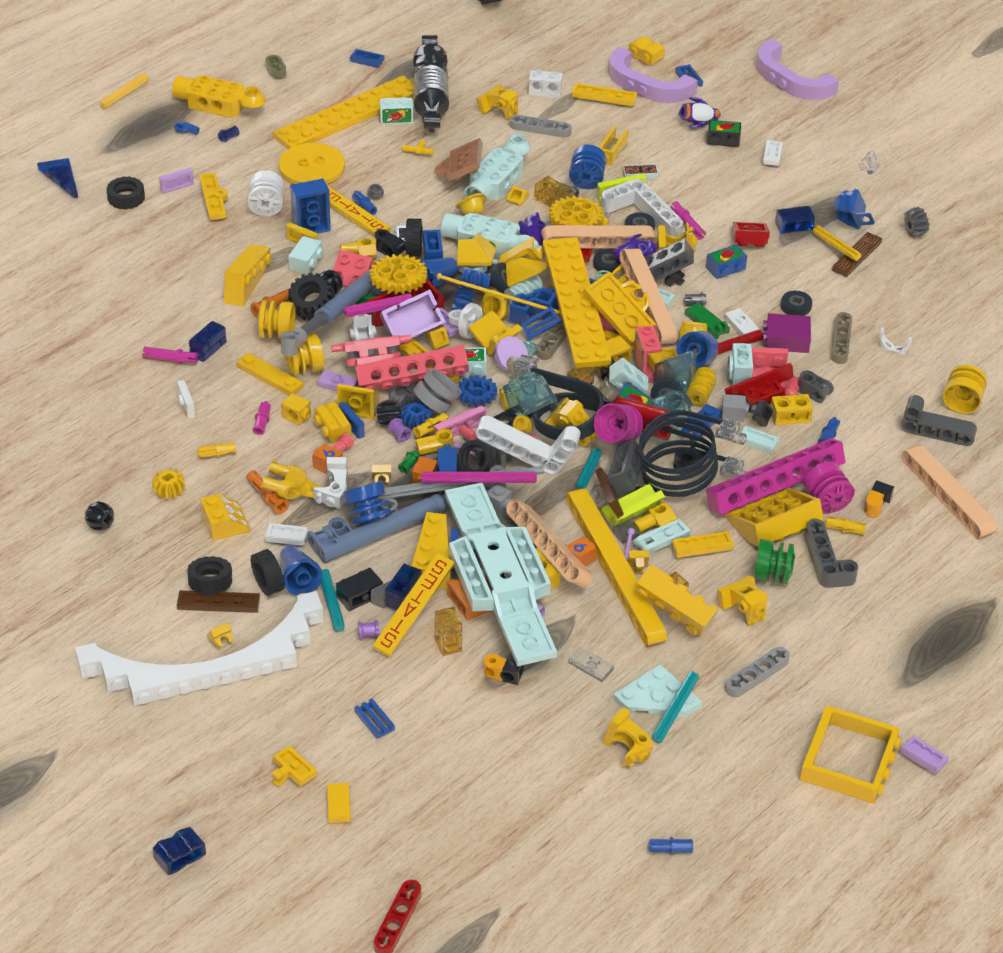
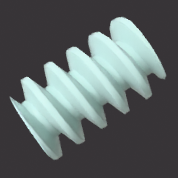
M535 275L505 289L504 293L513 297L520 293L530 294L533 293V290L543 288V283L540 277Z

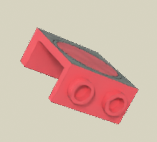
M654 325L636 327L633 356L635 367L648 376V383H655L660 380V377L656 375L647 362L648 353L662 352L661 344Z

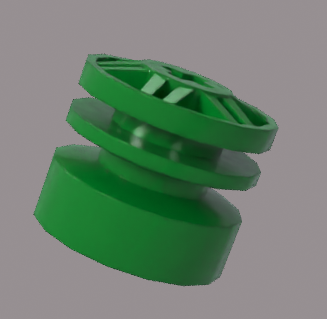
M760 539L754 579L767 581L770 573H773L775 583H778L779 575H784L783 584L788 585L794 568V544L789 543L788 552H784V542L780 543L778 550H774L773 541Z

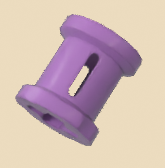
M400 418L391 420L388 425V430L396 435V439L399 442L407 441L412 434L411 429L405 427Z
M378 620L371 623L357 622L359 640H362L364 637H379Z

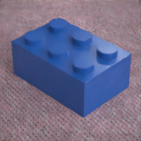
M324 179L290 185L292 223L318 234L331 231L330 196Z

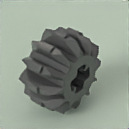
M914 207L904 213L905 226L911 236L919 237L929 231V218H927V213L924 212L923 208Z

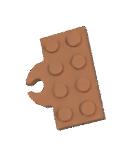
M478 138L452 150L450 157L440 162L434 168L436 176L439 178L448 177L449 181L461 179L467 173L472 174L478 171L483 146L481 139Z

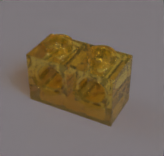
M550 176L545 177L534 186V198L551 207V204H555V200L560 201V198L566 199V196L573 197V190Z
M454 606L435 611V641L442 656L462 651V622Z

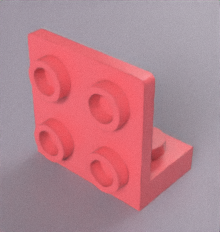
M340 250L333 271H337L343 279V286L347 287L367 272L371 265H375V261L371 257Z
M752 347V377L786 365L788 349ZM787 380L780 383L783 389L787 384Z

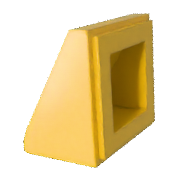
M512 186L506 201L521 206L529 198L530 194L527 190Z

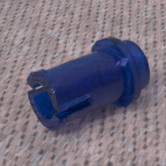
M235 125L226 130L222 129L218 133V138L221 142H227L228 139L239 135V129Z

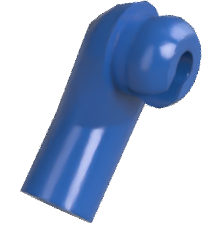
M177 122L174 125L178 133L190 132L197 135L200 131L199 127L188 122Z

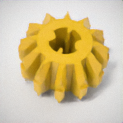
M170 468L167 471L162 469L161 473H155L152 481L155 495H158L160 499L166 497L167 500L171 497L176 499L177 495H182L183 490H185L183 474L179 473L178 470L171 471Z

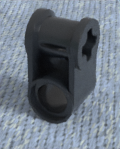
M379 229L375 232L376 251L389 257L395 254L397 257L406 250L403 239L385 229Z

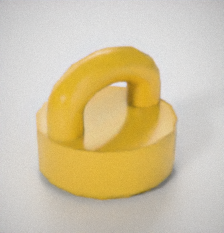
M518 415L514 419L513 428L525 434L532 432V424L529 417Z

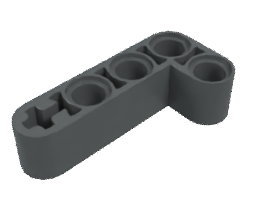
M912 395L908 398L902 421V429L905 432L963 446H970L974 443L977 426L973 422L923 411L924 399L921 396Z
M819 519L808 521L805 540L820 585L826 588L855 584L858 564L848 559L836 560L824 522Z

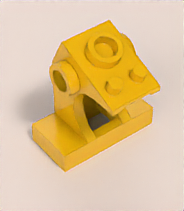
M496 85L476 98L480 113H486L495 106L504 111L506 120L519 113L518 93L511 89H503L502 85Z
M686 223L685 232L681 233L680 236L674 237L665 231V225H658V251L686 238V241L695 253L698 241L696 235L691 232L694 231L693 227H689V224Z
M565 398L545 420V423L566 428L568 425H581L590 418L584 411L581 402Z
M749 575L717 590L719 607L726 610L738 604L739 610L746 615L747 626L755 625L757 622L766 619L768 597L764 591L756 587L754 577Z
M625 707L611 719L602 742L608 747L615 741L624 743L630 751L625 755L626 758L621 766L629 765V767H632L635 762L648 760L654 745L649 735L629 719L631 712Z

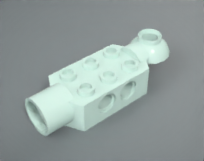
M519 133L511 135L510 139L506 141L504 148H494L480 163L478 171L470 174V184L464 190L465 198L476 193H483L486 195L487 200H499L523 175L524 158L522 156L531 150L530 143L525 139L524 135Z

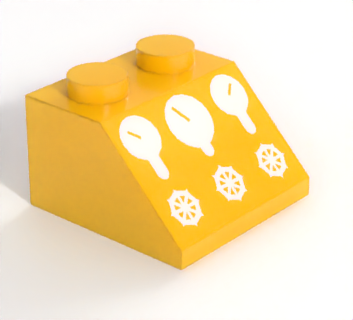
M221 494L200 498L202 516L213 541L251 531L239 502Z

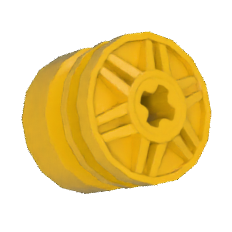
M263 300L258 314L260 337L266 338L268 334L269 338L273 339L277 331L278 338L281 339L282 333L293 331L295 328V303L281 302L279 309H277L275 301H272L269 305V301Z
M312 333L307 337V340L298 347L296 355H284L286 365L293 377L298 376L299 372L301 375L306 374V365L311 373L324 370L323 350L316 333Z
M959 365L950 372L943 392L944 404L950 410L960 414H971L977 411L981 405L988 382L983 371L972 365Z

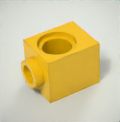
M291 393L281 403L282 418L301 425L311 416L310 401Z

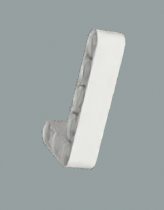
M633 179L602 192L601 207H603L602 210L604 212H613L635 204L643 213L653 217L657 227L658 225H665V231L670 236L681 235L683 228L682 219L644 181Z
M491 416L481 417L476 431L478 439L534 467L543 466V471L549 474H557L576 451L581 434L578 428L568 426L562 431L553 445L549 446Z

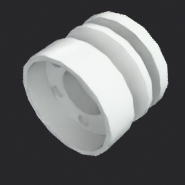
M272 171L255 173L249 181L247 202L250 210L260 216L277 214L283 206V179Z

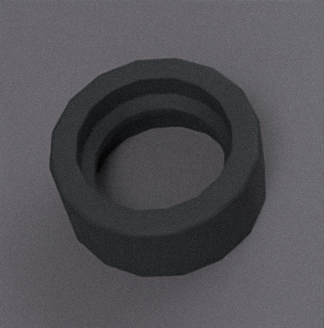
M469 440L460 447L457 454V463L463 472H490V469L495 464V453L488 443L479 440ZM479 447L485 452V461L480 469L474 470L468 466L467 457L473 448Z

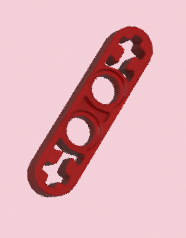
M411 879L401 885L374 938V950L376 953H393L421 898V884L418 881ZM414 889L415 891L411 892L410 899H408V891ZM400 905H405L409 909L406 912H399L396 908ZM390 923H397L400 927L396 930H390L387 926ZM387 936L388 944H385L384 947L380 946V944H384Z

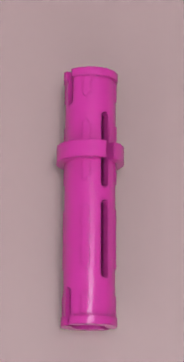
M673 202L672 205L675 208L672 206L670 208L682 219L685 225L688 223L689 227H693L694 231L691 232L696 235L698 240L703 239V235L706 236V231L700 227L690 216V212L684 209L679 202Z
M147 346L143 348V352H146L142 354L143 358L169 360L179 364L181 362L197 364L198 362L196 358L198 357L197 352H184L182 349H177L176 351Z

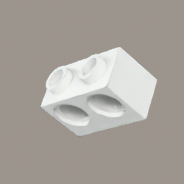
M531 70L529 95L560 98L563 73Z

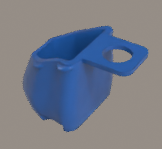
M858 189L853 191L845 190L834 199L835 213L843 223L856 229H860L863 225H873L875 223L872 214L869 212L865 213L866 204ZM864 216L868 217L870 221H863Z

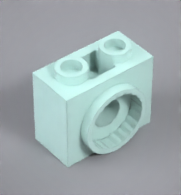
M733 343L732 355L728 357L727 371L728 380L732 381V385L752 378L753 360L751 344Z

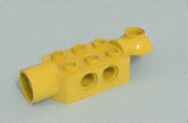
M178 75L175 77L172 85L173 97L188 100L189 109L229 118L237 117L244 107L257 108L266 103L265 95L256 86H249L245 89L243 84L203 75L195 78Z

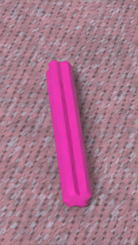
M404 294L347 306L344 308V314L346 317L385 310L395 305L398 307L399 303L413 297L411 294Z

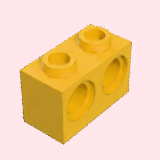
M808 394L772 397L771 409L773 410L772 418L775 425L811 423L813 407Z

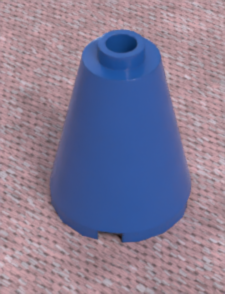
M451 257L420 259L421 263H425V267H427V279L435 288L444 283L442 279H437L438 273L451 278L458 272L457 261Z
M289 545L281 550V569L284 577V586L288 592L299 595L301 593H310L317 589L322 581V569L319 564L296 546Z

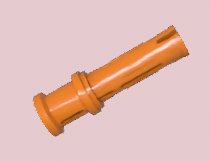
M291 287L272 297L266 296L257 303H251L250 309L252 314L258 318L263 300L269 301V305L272 301H275L276 305L288 301V290Z
M255 470L247 473L246 479L264 496L265 502L273 507L276 514H282L288 509L289 501L287 499L279 497L277 492L261 488L263 478Z

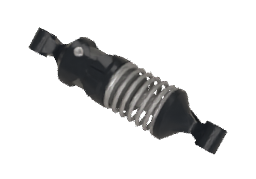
M422 35V46L418 47L413 55L414 107L416 112L422 116L424 128H429L430 132H434V128H440L441 117L449 108L448 71L446 67L448 58L446 51L438 45L437 35Z

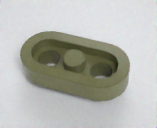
M269 55L266 57V67L273 77L282 78L286 75V66L280 56Z

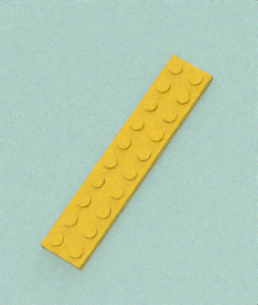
M404 75L299 121L273 131V138L287 149L303 143H315L380 114V99L406 97L413 100L414 84Z
M578 238L543 240V249L575 368L611 365L612 360L598 310L583 293L584 289L591 284Z

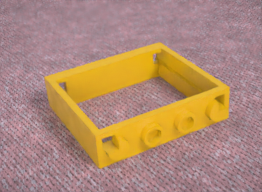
M826 705L802 765L800 780L875 804L877 796L883 794L885 784H882L883 780L887 781L891 768H888L889 764H894L896 757L894 749H899L902 737L898 736L900 728ZM831 724L888 742L873 784L815 766Z

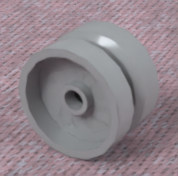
M430 368L424 375L425 381H419L414 388L417 397L438 413H447L452 407L451 401H456L462 394L461 389L453 380L434 368Z

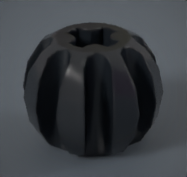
M333 270L321 272L320 276H325L329 280L335 295L338 294L343 286V279L340 274Z
M385 400L377 405V419L381 426L388 427L391 420L400 418V407L397 402Z
M97 501L88 506L85 511V521L93 530L102 531L111 526L114 521V511L107 503Z

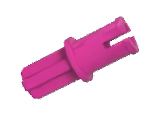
M268 401L260 403L258 413L255 415L256 421L253 432L257 435L264 434L266 423L270 420L271 404Z

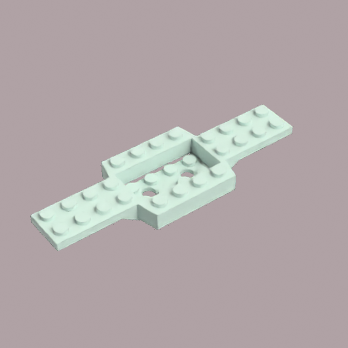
M483 483L445 490L446 500L462 535V538L449 543V556L455 562L454 568L472 611L494 610L517 666L556 658L557 650L536 603L537 599L550 594L551 582L526 527H506L500 523ZM494 544L499 548L497 550H490L488 546ZM473 549H476L480 561L483 565V568L486 572V575L489 579V582L492 586V594L482 573V570L479 566V563L476 559V556L473 552ZM502 573H508L509 575H511V577L508 579H504L500 577V575Z

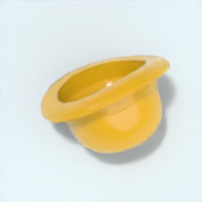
M476 193L459 201L455 207L461 209L464 216L469 213L481 215L484 211V203L487 197L483 193Z
M487 292L484 294L481 302L483 316L494 311L500 319L505 318L509 310L506 299Z

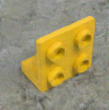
M491 311L470 325L468 330L482 347L486 348L487 353L491 356L495 353V345L499 340L507 336L516 337L522 328L519 324L514 327H506L495 312Z

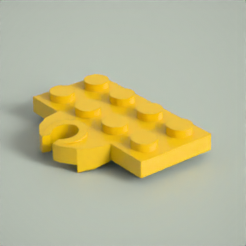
M609 271L585 288L583 293L629 345H632L635 342L636 327L652 325L655 327L657 325L645 312L650 305L651 299H649L647 292L641 298H637L634 293L640 291L641 285L634 283V281L620 284Z

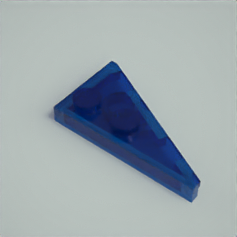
M69 158L37 163L40 172L73 198H78Z

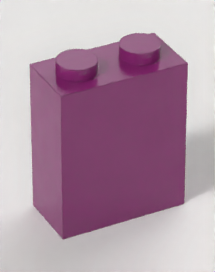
M768 313L767 320L763 321V331H766L763 332V343H766V348L788 349V352L809 353L811 316Z

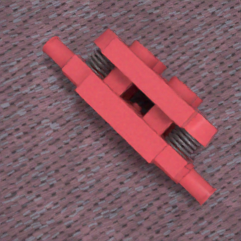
M411 334L355 340L331 345L332 353L347 352V366H359L399 358L400 351L393 350L397 348L390 346L397 347L396 345L412 342ZM374 348H377V354L368 355L367 349L374 350Z

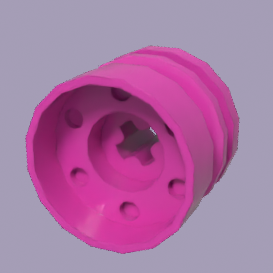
M609 403L603 405L597 411L594 417V428L601 440L608 443H622L633 438L636 440L643 430V419L638 409L632 405Z
M824 462L811 469L804 479L805 489L809 495L820 499L822 512L826 514L838 512L845 508L852 501L855 494L854 487L845 477L838 464L834 462Z

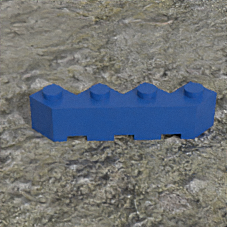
M589 278L590 284H592V283H594L595 281H597V280H594V279ZM544 287L533 290V293L530 294L520 293L515 296L516 298L542 306H552L553 309L560 311L554 288L548 289ZM512 301L509 321L521 325V323L530 319L532 315L535 316L542 312L543 309ZM550 312L542 318L545 319L552 315V313Z

